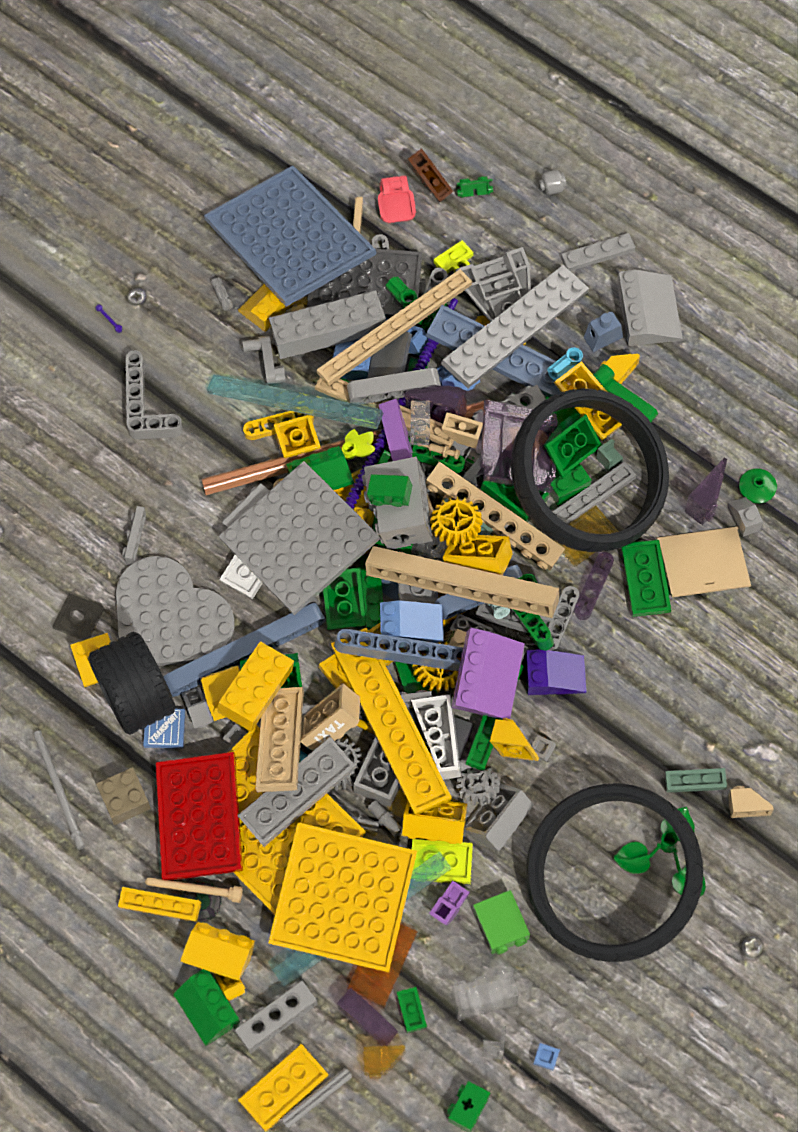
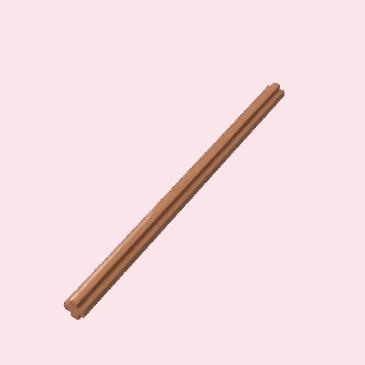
M490 399L426 417L442 424L447 412L472 419L476 411L488 409L491 402ZM382 429L372 431L374 434L372 446H374V443H377L376 439L379 438V434H382ZM345 439L325 444L320 449L285 459L282 456L203 478L201 480L205 495L288 473L287 463L308 457L314 453L326 451L332 447L340 446L342 450Z

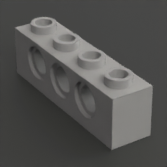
M538 385L533 387L527 386L517 395L511 394L500 403L498 401L494 402L484 411L482 409L476 411L472 416V420L483 423L479 439L484 441L488 439L491 432L499 429L506 430L524 421L536 406L546 400ZM524 401L528 403V406H523L520 402ZM509 409L512 411V414H507L504 410ZM493 417L496 419V421L491 422L488 420V418Z
M303 981L291 984L287 988L288 991L282 996L280 994L276 995L271 999V1004L265 1008L263 1006L258 1008L253 1013V1017L249 1020L244 1019L236 1025L235 1033L250 1054L318 1005L316 998ZM290 999H295L298 1002L293 1008L286 1005ZM274 1011L281 1014L277 1020L270 1018V1014ZM262 1024L264 1028L261 1032H254V1025Z

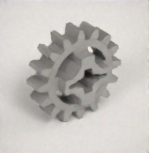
M467 768V773H461V778L457 779V793H459L460 799L464 798L465 803L472 801L473 806L476 802H479L482 806L483 801L491 803L490 798L496 799V793L500 792V780L497 778V773L492 774L491 768L487 771L475 768L471 771Z

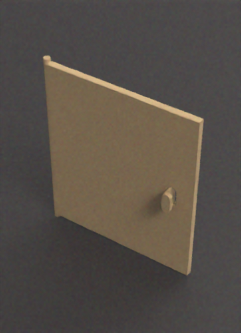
M739 526L656 538L660 541L672 598L751 587L737 530Z

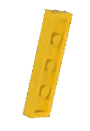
M122 887L118 907L121 909L197 922L201 902L198 900Z

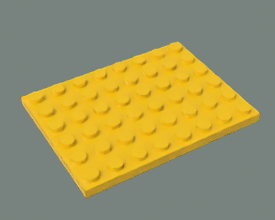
M257 725L252 732L249 731L229 751L234 752L236 757L239 814L265 793L256 791L260 727ZM325 794L265 847L240 819L243 871L233 873L274 914H276L298 823L361 838L367 833L328 794Z

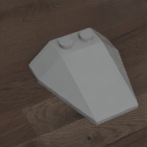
M523 247L506 252L503 257L476 266L470 264L456 269V272L461 269L472 281V285L465 291L490 322L531 290L530 267Z

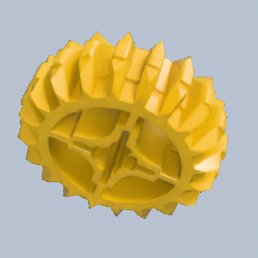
M458 496L453 501L450 497L448 502L442 500L441 505H436L430 518L431 530L434 532L435 538L439 537L440 542L446 540L447 546L450 543H453L455 547L457 543H461L464 546L465 541L471 543L472 538L476 539L478 533L481 532L482 514L478 512V507L473 506L472 501L467 503L466 498L460 501Z
M418 651L420 655L426 656L424 652ZM438 654V657L445 659V656ZM412 664V668L415 669L413 674L418 676L417 682L423 681L422 686H430V691L435 687L437 692H440L441 688L446 692L449 687L452 689L455 687L459 671L441 669L439 672V668ZM453 672L450 676L442 678L444 673Z

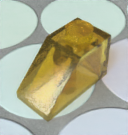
M405 1045L364 1047L365 1076H369V1079H380L381 1075H386L406 1054Z

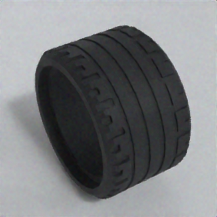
M131 632L125 637L123 636L117 641L109 643L107 646L100 647L99 650L96 649L90 652L88 660L94 675L125 733L131 735L139 729L141 730L147 725H151L155 721H159L165 716L167 717L174 713L176 706L168 685L147 644L139 633Z

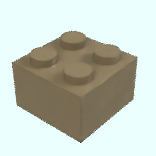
M133 767L96 783L114 825L151 809Z

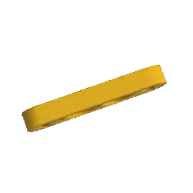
M303 407L249 421L243 427L244 436L248 440H256L275 435L274 428L271 430L265 428L266 423L278 424L283 422L285 418L295 419V416L299 418L303 414H310L313 423L314 412L308 407ZM249 428H253L254 433L251 434Z

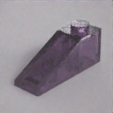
M351 988L338 1001L337 1009L384 1048L397 1035L398 1031Z

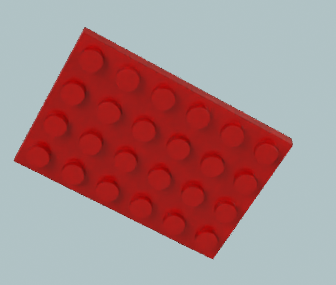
M229 752L156 762L162 880H177L243 871L235 753Z

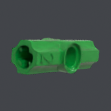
M398 276L392 277L385 285L386 289L401 304L402 309L418 299L416 292L409 289ZM432 313L426 318H424L422 321H420L418 324L425 325L427 322H429L430 318L432 317Z

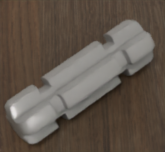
M213 279L211 281L223 309L225 311L232 309V302L224 285H222L221 279Z

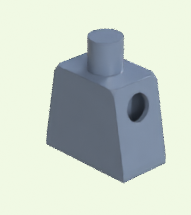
M613 312L604 313L601 317L592 320L584 335V340L592 352L623 338L622 326Z

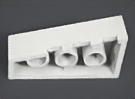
M443 695L411 700L442 779L461 777L451 696Z

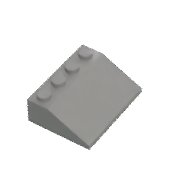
M641 270L620 271L618 273L617 286L628 346L682 341L683 337L671 275Z

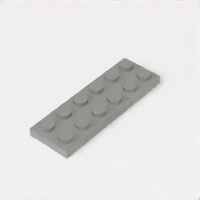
M329 737L299 763L297 790L265 792L241 812L238 817L265 847L357 767L334 740Z

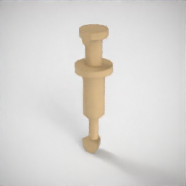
M417 440L418 446L427 447L430 451L443 454L445 458L447 455L454 456L455 459L459 458L460 450H450L449 445L445 447L432 443L428 445Z

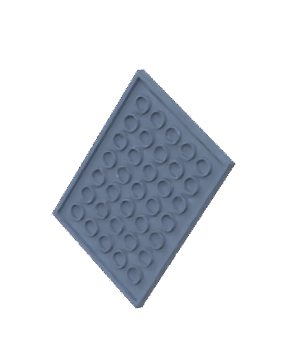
M294 166L289 167L204 215L205 221L286 307L376 255V249Z

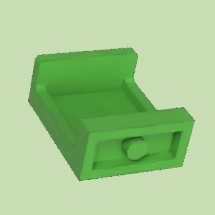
M511 890L473 905V912L480 922L489 943L491 954H503L509 950V947L514 945L520 947L529 940L530 933Z

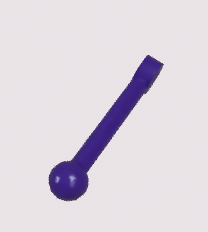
M96 305V310L100 311L115 327L117 333H121L123 330L122 326L117 325L103 310L102 305Z

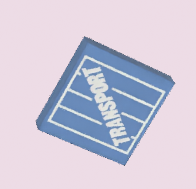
M175 709L173 714L165 716L151 725H147L144 728V748H184L185 709Z

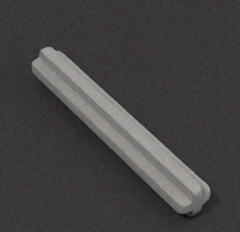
M346 1068L341 1070L281 1118L283 1124L289 1128L351 1079L352 1075Z

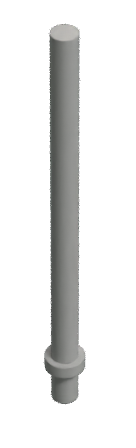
M40 730L36 731L33 734L72 833L70 835L71 839L75 841L78 850L83 849L85 845L82 839V831L78 829L42 732Z

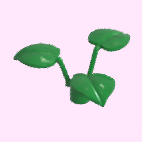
M682 807L677 809L687 819L693 831H695L694 822L688 808ZM663 819L661 823V833L663 834L661 843H658L650 854H648L647 847L642 843L631 842L621 848L614 856V860L623 870L633 874H640L650 868L648 858H652L659 849H662L665 853H673L678 873L672 877V886L681 895L685 883L686 866L683 870L681 869L677 855V841L680 840L669 822ZM704 876L700 897L704 895L706 889Z

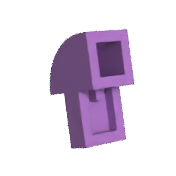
M452 881L429 914L447 926L460 911V907L470 892Z

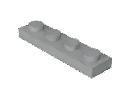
M627 233L562 253L561 258L565 267L569 271H573L635 252V245L630 234Z
M488 603L479 606L476 618L526 632L511 610L504 618L496 619L493 615L494 611ZM540 616L552 633L556 624L555 619Z

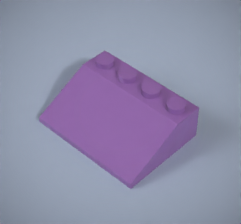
M475 628L467 630L452 708L498 719H510L524 643Z

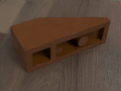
M422 148L405 160L415 176L438 202H441L454 192Z

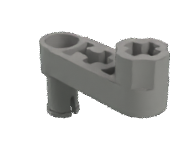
M270 336L242 341L244 352L255 350L263 352L267 385L286 382L284 367H274Z

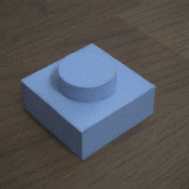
M540 1043L533 1064L553 1071L560 1049Z

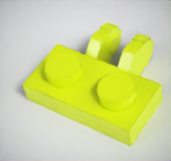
M462 240L436 257L434 264L438 268L445 269L447 273L452 270L455 273L459 265L462 264L463 267L470 265L467 260L473 257V251Z

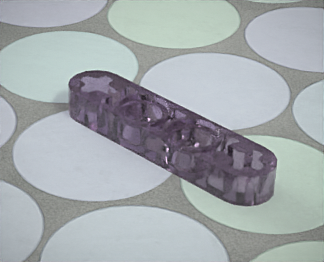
M602 552L597 556L576 603L574 613L580 620L590 618L613 567L614 558L608 552ZM604 559H608V563L605 564L604 570L600 569L602 561ZM595 574L602 575L603 580L600 582H596L593 580L592 576ZM588 590H593L596 593V596L594 598H588L585 595V592ZM585 602L588 603L587 612L581 614L580 609L583 608Z

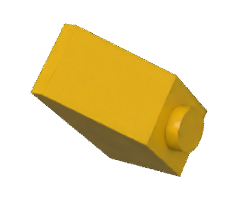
M636 353L611 356L607 361L604 360L601 365L609 366L614 371V380L622 384L639 364L640 355Z

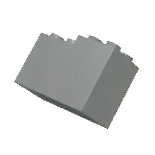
M412 457L364 467L365 475H362V480L367 488V491L364 492L366 503H369L370 511H373L375 518H378L375 528L377 535H380L381 543L385 544L388 550L411 546V544L432 542L425 474L418 458ZM371 474L409 476L412 483L409 506L395 507L392 505L376 506L371 504L367 496Z

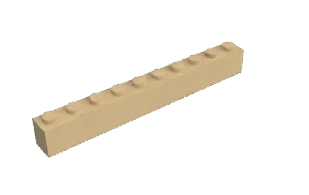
M373 546L365 563L367 576L553 618L559 602V588L388 550L386 548Z

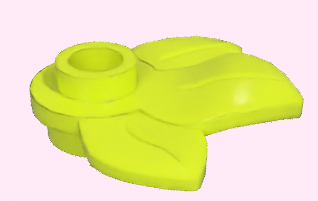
M352 429L346 435L345 443L342 446L345 458H363L372 454L375 450V447L371 445L374 440L373 432L358 435L357 431Z

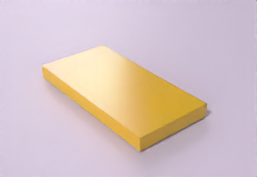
M300 1044L239 1098L238 1101L261 1128L267 1132L320 1085L329 1074L307 1049Z

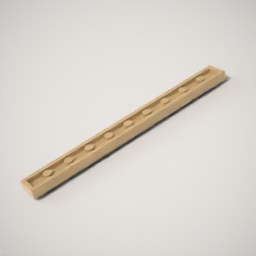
M459 269L317 369V374L328 386L439 309L441 305L446 304L472 285V281Z

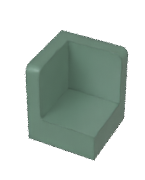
M610 439L598 448L596 457L608 472L623 462V457L614 448L615 441L613 439Z

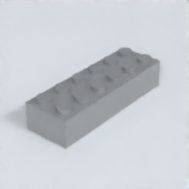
M375 290L270 317L269 320L279 357L283 359L361 339L384 323L386 318Z

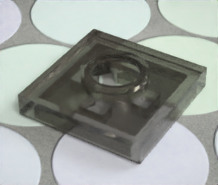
M69 593L52 627L55 630L81 640L90 639L104 611V606ZM75 610L84 612L85 616L81 621L76 622L71 619Z

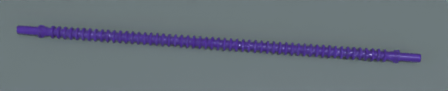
M455 298L451 299L447 307L454 310L458 300ZM430 338L428 339L429 342L426 343L422 355L419 356L420 359L417 360L418 364H415L413 371L425 369L428 366L429 358H432V354H434V350L439 344L438 342ZM409 397L399 398L398 403L405 407L410 399ZM384 429L381 430L382 434H379V438L376 439L377 443H374V452L367 457L365 465L362 466L361 474H358V478L355 480L356 483L353 484L354 488H351V492L348 493L349 497H346L347 501L345 502L352 509L355 507L353 504H356V500L359 499L358 495H361V491L364 490L362 475H365L364 467L378 463L377 459H380L381 450H384V446L387 445Z

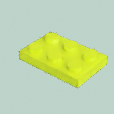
M412 839V850L417 851L410 881L451 883L454 881L457 884H470L473 843L450 844L445 841Z

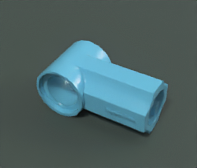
M575 347L568 349L564 356L547 369L549 376L553 380H557L580 363L583 358L581 350Z

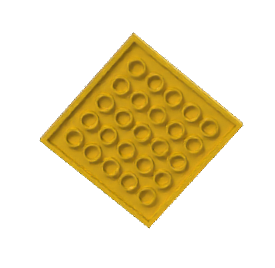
M298 823L268 943L389 972L417 851Z

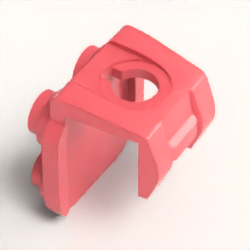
M407 176L382 178L379 187L380 194L378 195L381 219L386 223L412 220L416 215L413 192L409 190Z

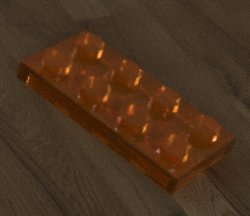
M400 924L389 972L358 965L347 991L385 1007L418 931Z

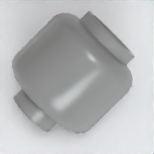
M557 169L543 173L542 180H539L541 191L545 190L547 195L563 192L566 186L564 173H560Z

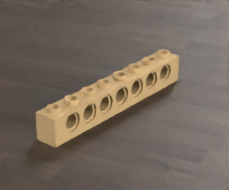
M441 462L437 464L426 479L427 489L434 494L439 493L442 495L443 500L450 497L453 501L458 493L463 492L468 496L466 499L467 503L471 501L473 505L480 503L483 509L478 512L482 514V522L493 529L492 534L494 536H509L511 547H517L521 550V554L524 557L537 561V565L540 568L551 571L563 554L564 547ZM450 482L452 487L450 489L443 488L442 483ZM496 514L499 520L493 522L489 519V515ZM512 525L515 531L509 533L504 527ZM528 536L530 542L525 544L520 540V537ZM543 547L545 548L546 553L539 554L537 553L536 548Z

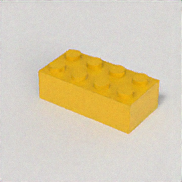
M260 641L219 701L217 712L252 732L292 672L294 660Z

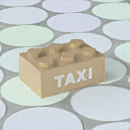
M340 685L302 716L300 742L314 751L329 737L334 741L341 739L345 732L350 728L356 727L359 723L360 696L346 685Z

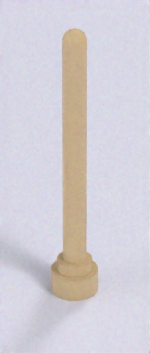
M150 877L145 881L148 886L228 897L229 900L235 903H240L242 899L243 887L239 886L225 889Z

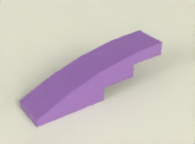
M393 399L379 404L392 460L412 458L411 453L413 452L407 436L409 434L398 400Z

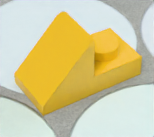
M213 973L228 1001L245 993V987L241 979L238 981Z

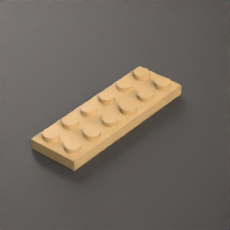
M303 687L280 688L261 717L256 777L257 792L297 790L304 696Z

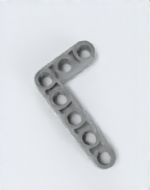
M137 350L128 352L126 355L127 427L130 437L137 440L178 437L183 431L181 419L178 415L145 416V377L142 354ZM172 424H177L176 427H170Z
M436 368L356 380L347 384L349 400L352 405L368 404L423 394L426 409L433 410L442 405L441 384Z

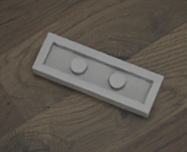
M137 506L136 512H133L131 516V524L133 525L132 529H129L127 532L128 545L124 547L122 554L126 565L129 566L136 560L146 519L145 507Z

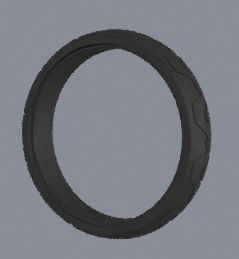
M586 388L561 392L549 397L536 406L522 423L516 435L511 454V475L516 495L532 522L557 543L568 548L586 552H603L619 549L631 544L646 533L660 515L669 487V467L666 451L658 432L648 418L623 398L603 390ZM572 407L595 409L616 419L635 438L646 462L648 488L640 513L625 530L612 534H593L578 530L557 517L544 502L533 476L532 449L541 425L552 413Z
M611 783L594 785L579 790L563 799L553 807L538 826L529 846L526 861L528 895L534 912L543 927L565 948L578 955L597 961L624 962L635 960L652 954L666 946L684 929L691 919L698 904L703 885L702 853L698 839L687 819L672 803L648 789L630 784ZM604 802H631L655 811L669 822L676 832L683 848L686 865L683 891L678 904L668 919L647 936L623 944L609 945L591 942L569 931L551 908L544 884V867L547 852L560 828L580 811Z

